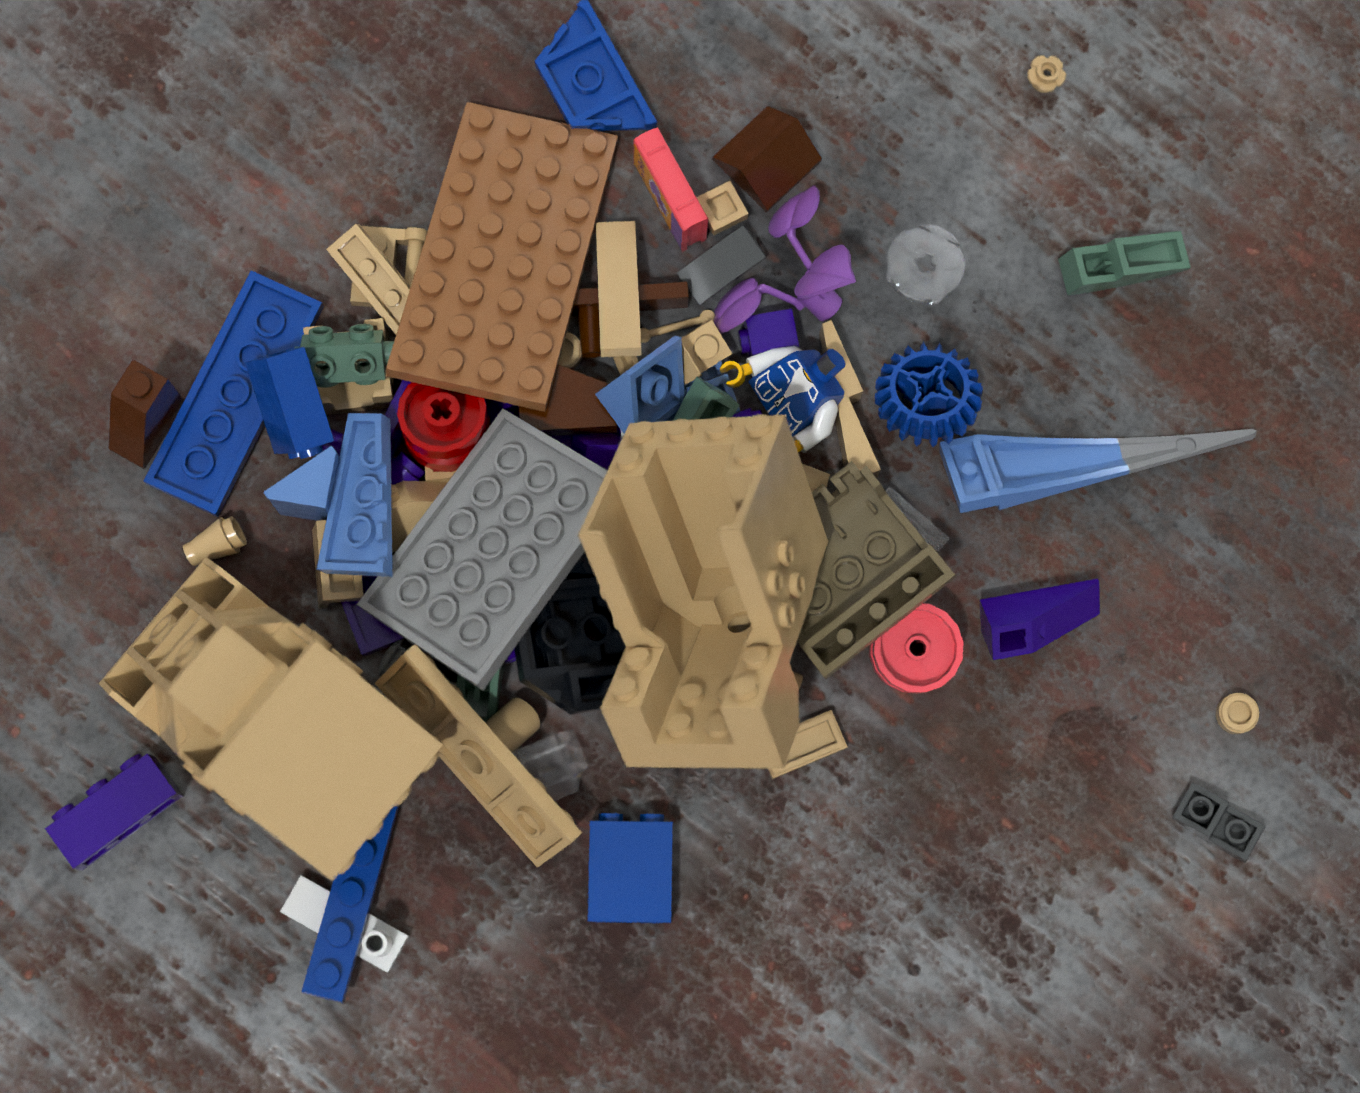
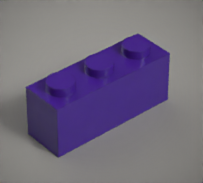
M140 753L134 755L120 766L122 772L112 780L108 781L105 778L98 781L86 791L88 796L76 806L73 803L64 806L51 817L54 822L46 827L45 830L73 869L83 871L184 796L155 756L148 753L143 757Z

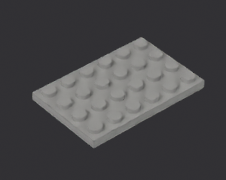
M502 409L392 556L393 577L378 576L357 605L414 645L416 644L433 658L481 690H484L585 552L578 534L607 470L507 410Z

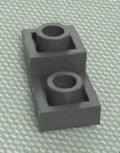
M742 225L678 271L677 275L682 282L688 283V290L698 304L701 305L767 256L746 226Z
M1193 782L1172 819L1191 832L1244 863L1248 860L1265 829L1264 824L1229 806L1228 801Z

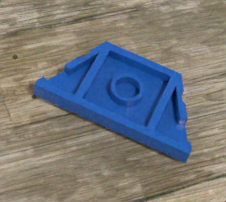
M580 0L577 4V10L566 24L563 23L555 33L552 43L546 46L535 60V67L566 123L569 124L571 129H591L596 131L651 130L656 128L657 121L591 4L588 0Z

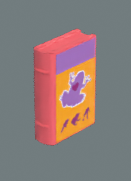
M659 128L651 129L634 139V165L681 251L688 250V246L698 241H701V243L706 241L708 217Z

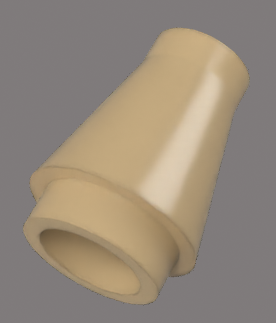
M233 516L226 519L220 517L193 540L184 544L183 550L191 565L196 566L205 557L214 560L240 553V548L247 544V540L241 526Z

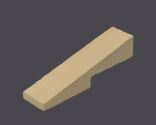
M635 221L596 222L601 357L641 356Z
M830 320L822 323L819 336L823 354L828 349H834L845 361V367L835 376L844 390V398L837 406L838 412L835 419L843 466L845 467L851 461L859 471L867 466L877 478L881 468L852 406L853 403L860 401L863 389L834 324Z

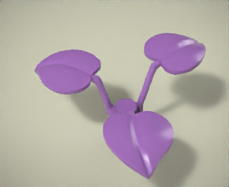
M815 185L786 201L775 212L769 223V233L774 238H779L787 233L788 239L808 270L795 286L794 292L797 298L766 284L758 285L754 278L744 280L731 288L722 297L714 311L715 317L713 322L720 334L735 328L747 320L759 306L761 294L764 293L794 305L799 311L806 307L819 321L828 320L839 310L842 298L834 290L856 282L849 250L844 245L834 246L820 254L812 263L796 238V228L807 224L818 208L820 193Z

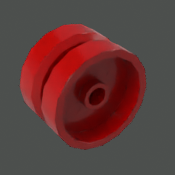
M411 382L399 399L397 417L407 448L419 464L433 471H456L491 425L485 400L481 397Z

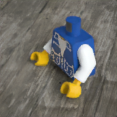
M797 346L779 347L751 356L746 359V363L743 365H739L735 361H727L720 367L721 373L728 372L730 369H737L739 372L736 379L725 383L728 387L737 388L744 383L747 375L751 374L753 376L748 382L768 414L786 416L798 452H807L831 434L838 412L837 406L844 398V390L835 376L845 367V361L836 350L828 349L821 356L815 349L802 351Z

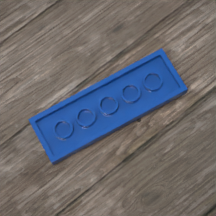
M250 271L143 480L146 485L219 517L265 425L245 362L300 346L302 335H304L303 327L315 326L324 308L323 303L254 271Z

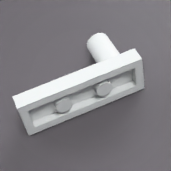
M301 875L280 912L318 933L330 891ZM369 913L357 956L389 973L410 936Z

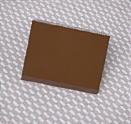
M767 106L712 157V160L767 213L822 161V158L797 118Z

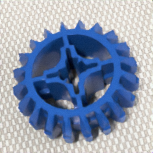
M924 342L920 345L918 352H915L908 345L904 350V357L894 353L891 357V363L884 364L881 368V377L876 379L875 389L877 393H875L874 399L876 406L879 407L878 415L880 420H887L886 427L889 432L900 429L899 438L901 441L905 440L909 435L913 436L916 447L921 444L922 439H929L930 445L934 448L940 437L948 444L953 441V433L963 437L966 433L967 425L973 426L976 422V413L981 410L982 406L980 397L983 391L981 383H978L979 374L977 369L969 370L970 362L968 357L957 361L958 353L956 349L945 354L940 343L935 347V351L928 350ZM945 380L949 381L956 388L960 399L953 396V391L945 387ZM897 390L904 393V398L912 403L911 410L900 401L896 393Z

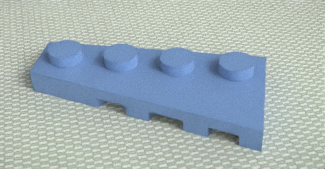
M348 413L316 568L326 574L393 577L390 418L381 413Z

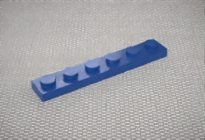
M400 805L392 807L383 818V825L380 831L372 839L365 840L357 850L355 860L350 868L334 878L301 992L303 994L344 1004Z

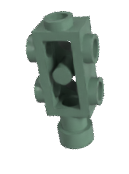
M357 324L350 327L349 332L333 333L331 327L319 326L310 329L309 335H302L300 346L294 347H305L317 387L328 388L343 382L371 385L379 380H385L386 367L394 341H384L383 330H374L370 324ZM358 359H366V360H368V361H357V360H358ZM318 361H324V362H326V363L315 364V363H317Z

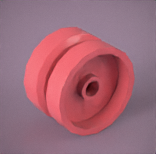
M921 604L869 645V658L874 672L887 686L903 693H925L942 687L955 676L963 660L964 642L958 625L947 612L931 604ZM915 640L916 644L922 643L924 647V652L919 653L917 656L913 655L910 651V644Z

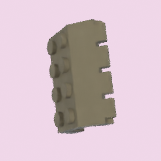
M852 461L830 478V481L837 488L832 494L824 484L812 492L828 544L818 570L813 596L797 642L825 679L957 577L932 545H929L888 496L881 483L866 466L859 471Z

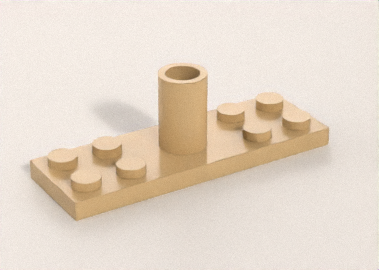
M416 644L408 649L375 682L376 686L394 705L443 744L438 751V756L537 868L571 844L582 833L575 825L572 816L564 809H561L549 796L543 783L534 778L512 754L540 728L539 716L529 703L520 698H512L491 718L484 722L466 702L460 689L444 677L437 669L434 660L428 654L422 652Z

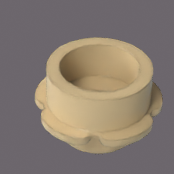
M1042 55L1036 57L1031 62V69L1028 70V79L1034 89L1047 93L1064 83L1066 72L1063 71V63L1057 57L1050 56L1046 58ZM1043 71H1050V75H1044Z

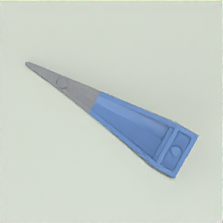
M1245 429L1132 438H1036L977 434L953 439L950 444L942 441L939 445V452L959 512L964 513L997 506L999 510L1253 440L1257 430Z

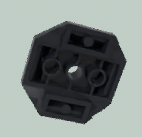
M585 552L514 648L519 681L570 715L602 711V703L626 648L619 630H616L614 627L613 616L606 600L600 594V585ZM585 623L595 629V641L586 636L584 632Z

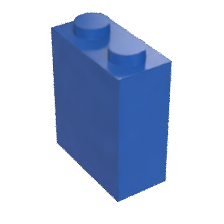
M305 347L284 350L245 362L274 454H288L289 459L297 457L303 459L323 452L322 445L333 442L334 439Z
M600 813L598 814V821H590L588 922L671 923L673 822H664L663 814H640L639 821H623V814Z

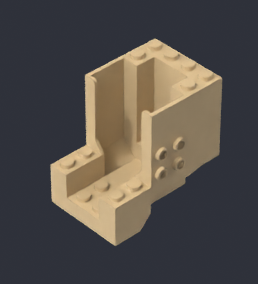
M756 415L752 417H717L714 419H678L675 421H640L629 423L578 534L600 585V594L606 600L613 616L614 627L616 630H619L626 647L601 706L602 713L626 767L785 768L799 727L798 684L789 662L813 596L818 570L828 544V539L786 416Z
M207 557L204 558L99 682V685L109 696L167 743L177 756L185 762L183 767L192 774L191 776L209 791L214 789L232 809L242 816L245 814L331 881L338 874H342L350 868L355 860L357 850L365 840L372 839L380 831L383 825V818L393 806L400 805L407 798L411 791L410 785L421 772H426L434 765L438 758V751L443 746L442 743L360 676L363 672L362 669L334 648L329 651L332 645L321 635L311 630L304 623H301L299 627L270 608L244 585Z

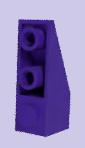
M1092 579L980 599L981 633L992 659L997 660L1034 653L1099 615V580Z

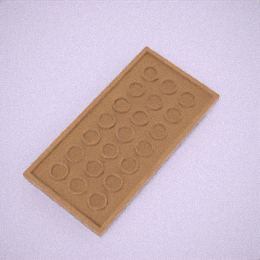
M470 102L466 103L387 363V377L546 412L614 159L618 135L591 129H571L569 124Z

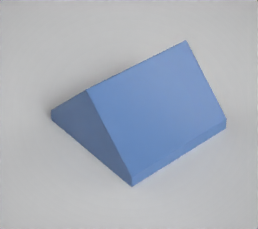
M673 336L595 394L624 434L629 423L640 421L661 422L678 411L685 398L681 337Z
M331 445L263 492L280 515L315 521L327 520L339 461L337 452Z

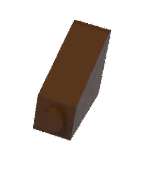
M133 359L111 393L109 450L145 470L170 430L184 399L167 378Z
M561 365L557 367L546 412L519 406V418L549 436L617 432L616 422L595 395L607 386L608 383Z

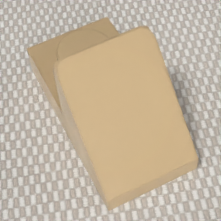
M708 320L681 337L684 385L692 382L696 377H701L702 372L732 354L712 320Z

